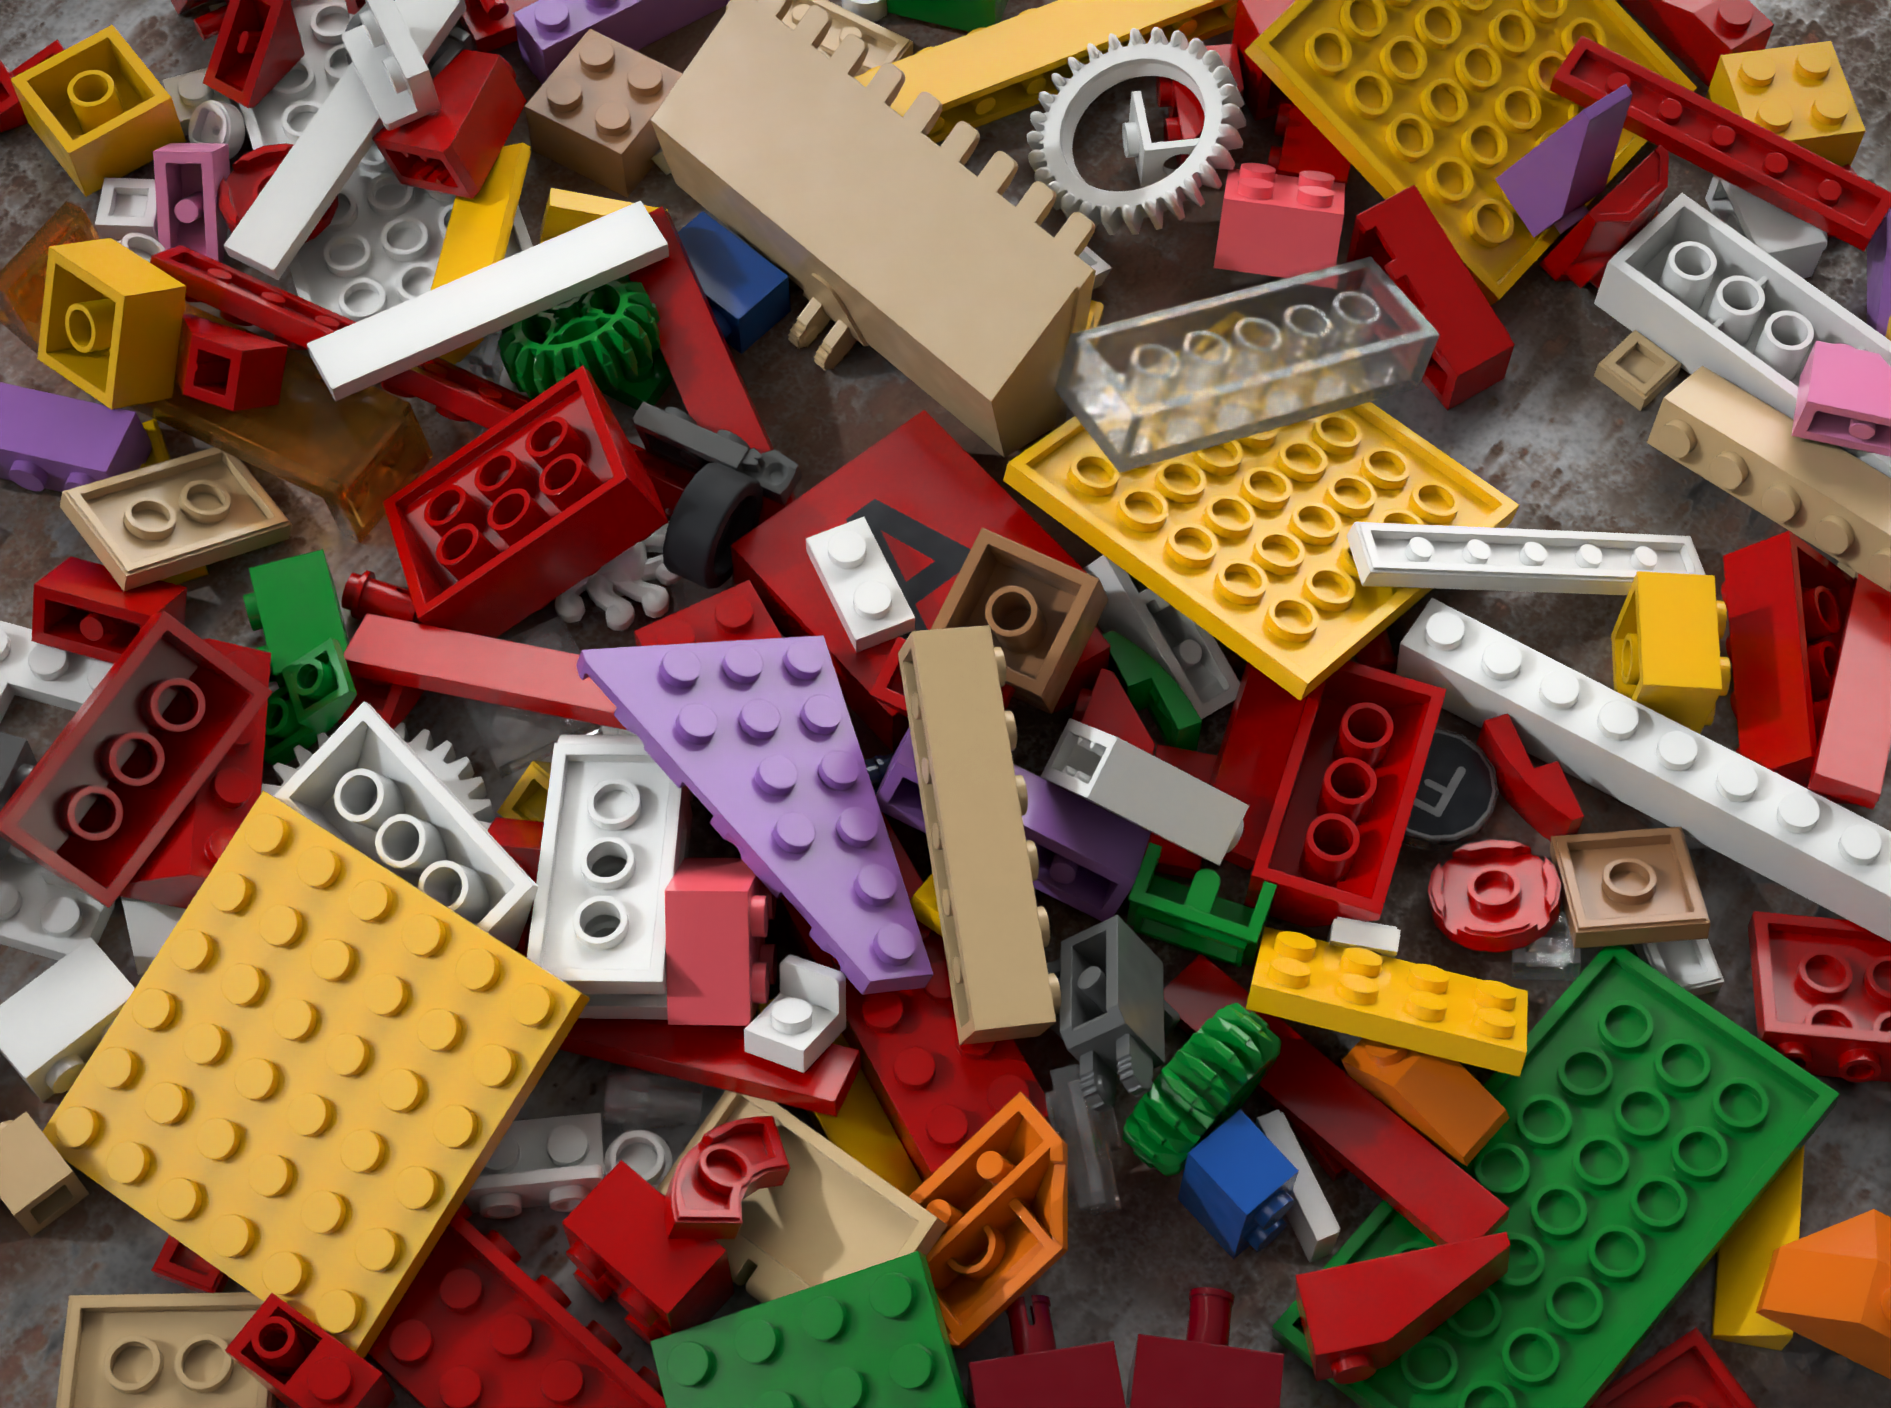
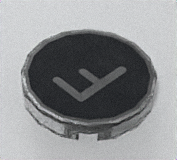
M1436 727L1402 841L1403 844L1425 851L1444 850L1445 846H1454L1459 843L1462 846L1473 841L1489 824L1499 794L1496 770L1483 749L1463 734Z

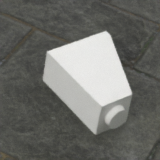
M1071 718L1040 776L1219 866L1225 854L1230 852L1238 843L1244 828L1243 817L1249 807L1244 802L1114 735Z

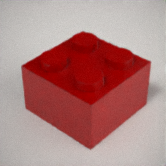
M621 1160L562 1221L570 1246L566 1251V1255L578 1268L573 1273V1276L579 1284L602 1303L609 1296L617 1301L629 1312L624 1318L626 1324L639 1338L651 1346L650 1341L708 1322L735 1292L727 1250L714 1239H667L664 1224L665 1197Z

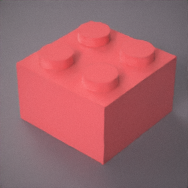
M1243 163L1240 169H1228L1213 268L1333 284L1344 219L1345 183L1334 182L1335 177L1333 175L1320 171H1302L1299 173V177L1275 174L1276 169L1274 167L1261 163Z
M684 858L665 889L668 1025L748 1026L754 1018L759 1003H768L770 985H775L777 978L776 944H765V937H767L769 919L775 918L776 897L741 858Z

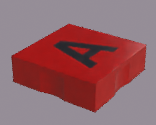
M925 410L915 415L731 545L735 584L738 585L750 580L777 629L785 638L824 635L845 702L892 752L897 749L909 728L908 717L874 699L869 693L897 637L856 653L806 552V538L865 517L915 616L914 631L930 630L982 527L1087 573ZM911 632L901 635L899 637H902L907 640Z

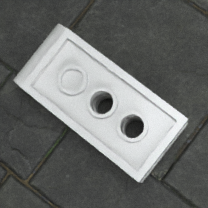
M562 734L558 739V743H554L536 881L539 887L533 904L527 958L590 998L579 1018L668 1020L665 889L682 860L689 856L693 816L690 801L693 800L694 794L686 785L679 789L644 750V744L637 735Z

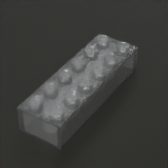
M1367 257L1071 333L1055 385V391L1118 472L1121 473L1417 389L1440 334L1374 259Z

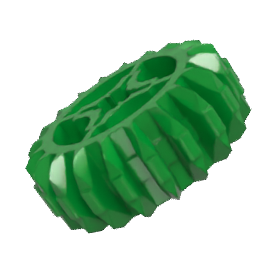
M628 274L501 329L502 337L498 340L501 350L500 357L511 382L515 383L519 392H526L531 400L582 365L590 372L601 392L609 388L617 391L618 383L624 379L637 378V368L648 366L653 362L652 353H655L660 348L659 346H661L659 339L660 331L657 326L660 317L655 303H651L642 282L630 281Z
M1239 1003L1227 1005L1219 1009L1176 1052L1172 1060L1161 1070L1151 1085L1152 1089L1150 1092L1145 1093L1134 1106V1111L1126 1119L1122 1139L1134 1150L1133 1154L1148 1167H1154L1166 1177L1179 1174L1185 1169L1188 1152L1237 1111L1242 1109L1247 1099L1256 1091L1257 1086L1267 1076L1269 1069L1276 1062L1280 1054V1038L1270 1030V1026L1254 1011L1250 1013Z

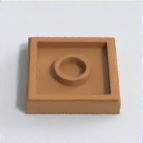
M1682 827L1551 836L1550 856L1561 882L1562 903L1574 948L1708 939L1710 920Z

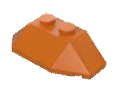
M1021 1091L909 1196V1198L948 1225L926 1256L951 1348L964 1349L1068 1251V1144Z
M1872 1209L1774 1250L1756 1313L1891 1379V1217Z

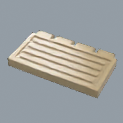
M725 1090L657 1187V1190L666 1196L669 1183L681 1158H684L688 1151L701 1141L703 1135L713 1128L743 1118L757 1116L774 1117L791 1168L784 1184L758 1189L741 1201L743 1223L736 1238L714 1239L727 1250L732 1281L739 1286L747 1283L746 1291L761 1303L916 1251H920L927 1256L948 1226L776 1102Z

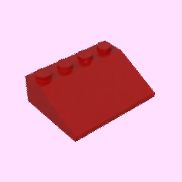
M584 365L383 501L418 620L424 625L496 639L499 635L535 611L541 610L550 601L584 578L595 574L602 566L638 542L644 541L653 532L668 523L650 477L592 375Z

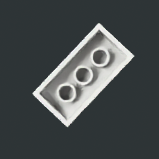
M363 702L274 797L512 949H515L519 944L539 886L370 704Z

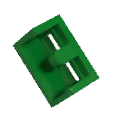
M1149 843L1128 899L1130 904L1126 924L1134 926L1133 931L1233 966L1240 968L1242 963L1252 966L1263 936L1264 927H1266L1277 885L1264 881L1255 909L1217 897L1220 877L1214 870H1199L1193 878L1191 887L1155 876L1154 873L1161 856L1162 846Z

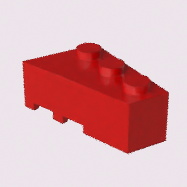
M1415 184L1356 215L1341 288L1447 411L1503 380L1515 344Z

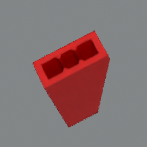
M463 49L432 79L442 109L393 130H387L383 127L372 137V140L401 184L472 199L481 190L527 100L515 82L516 73L503 57L498 54Z

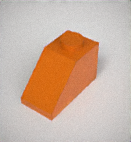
M1362 1038L1342 1059L1345 1070L1352 1079L1443 1154L1465 1166L1472 1161L1509 1119L1507 1110L1457 1061Z

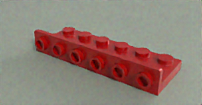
M1753 911L1748 924L1757 1038L1811 1075L1840 1077L1851 1082H1867L1871 1080L1891 1082V942L1845 919Z
M464 1202L458 1208L367 1353V1356L422 1408H666L659 1377L646 1366H642L635 1373L617 1356L622 1347L602 1325L595 1320H591L584 1327L566 1310L572 1302L551 1279L541 1274L533 1281L516 1265L522 1258L517 1250L501 1234L492 1229L484 1236L471 1225L467 1219L472 1215V1212Z

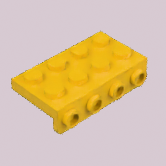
M1264 927L1245 1009L1520 1077L1527 1053L1528 991L1514 988L1498 981L1481 980L1445 971L1433 965L1416 964L1379 955L1363 948H1345L1330 945L1329 942L1314 939L1298 932Z

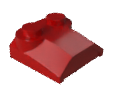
M1660 144L1591 209L1539 265L1555 281H1573L1580 289L1590 281L1598 289L1608 261L1659 214L1657 209L1668 188L1669 152Z

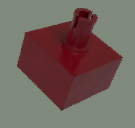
M1211 1287L1191 1289L1189 1293L1190 1310L1186 1340L1138 1334L1129 1373L1126 1408H1280L1284 1354L1229 1346L1234 1294L1223 1289Z
M1031 1295L1032 1305L1030 1306V1313L1033 1325L1028 1323L1024 1296L1018 1297L1005 1310L1009 1321L1014 1356L969 1362L968 1408H1126L1114 1341L1057 1349L1050 1314V1298L1045 1295Z

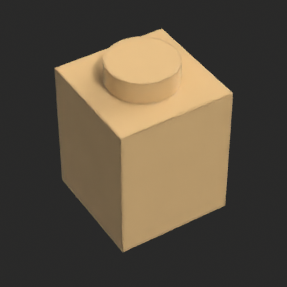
M26 1111L15 1120L0 1123V1198L28 1234L33 1237L89 1195V1192Z

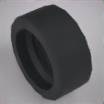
M708 463L699 470L682 493L667 527L663 545V564L668 571L706 589L719 588L734 572L731 545L756 528L759 522L763 505V488L759 481L720 463Z

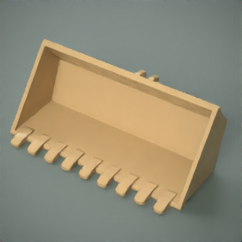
M730 0L726 5L725 14L651 118V123L675 183L804 290L803 296L809 300V303L789 330L788 340L798 349L808 347L817 338V335L822 332L830 319H832L836 323L824 338L823 343L819 346L814 356V362L823 370L834 369L843 360L844 355L850 351L856 341L860 342L864 347L870 345L1004 458L1046 432L1054 431L1066 422L1067 404L1075 398L1096 270L1079 258V255L1085 249L1095 231L1094 222L1084 214L1074 212L1055 237L1050 235L1040 227L1056 201V193L1041 181H1036L1031 185L1016 207L1002 195L1018 170L1017 162L1005 152L997 151L978 176L967 169L964 165L973 154L980 140L979 132L967 122L960 121L954 126L941 146L928 138L927 135L942 112V103L932 94L924 91L917 96L903 117L890 106L905 82L904 72L892 63L886 62L880 67L867 87H864L853 77L861 68L868 54L869 47L865 41L853 33L845 36L830 59L818 50V47L825 39L832 25V17L820 6H810L793 30L782 19L789 11L794 0Z

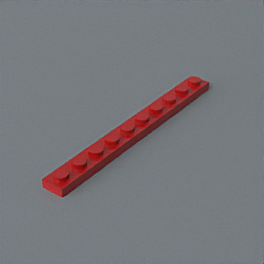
M182 245L154 254L150 260L151 264L186 286V302L205 303L220 310V316L228 322L241 326L255 325L273 333V339L276 342L288 345V348L306 350L308 349L307 343L356 323L353 320ZM434 358L381 381L382 388L391 394L405 398L418 397L436 405L435 410L443 417L459 422L472 421L488 429L531 401L528 397L439 358ZM630 443L655 487L665 514L672 517L682 493L696 473Z

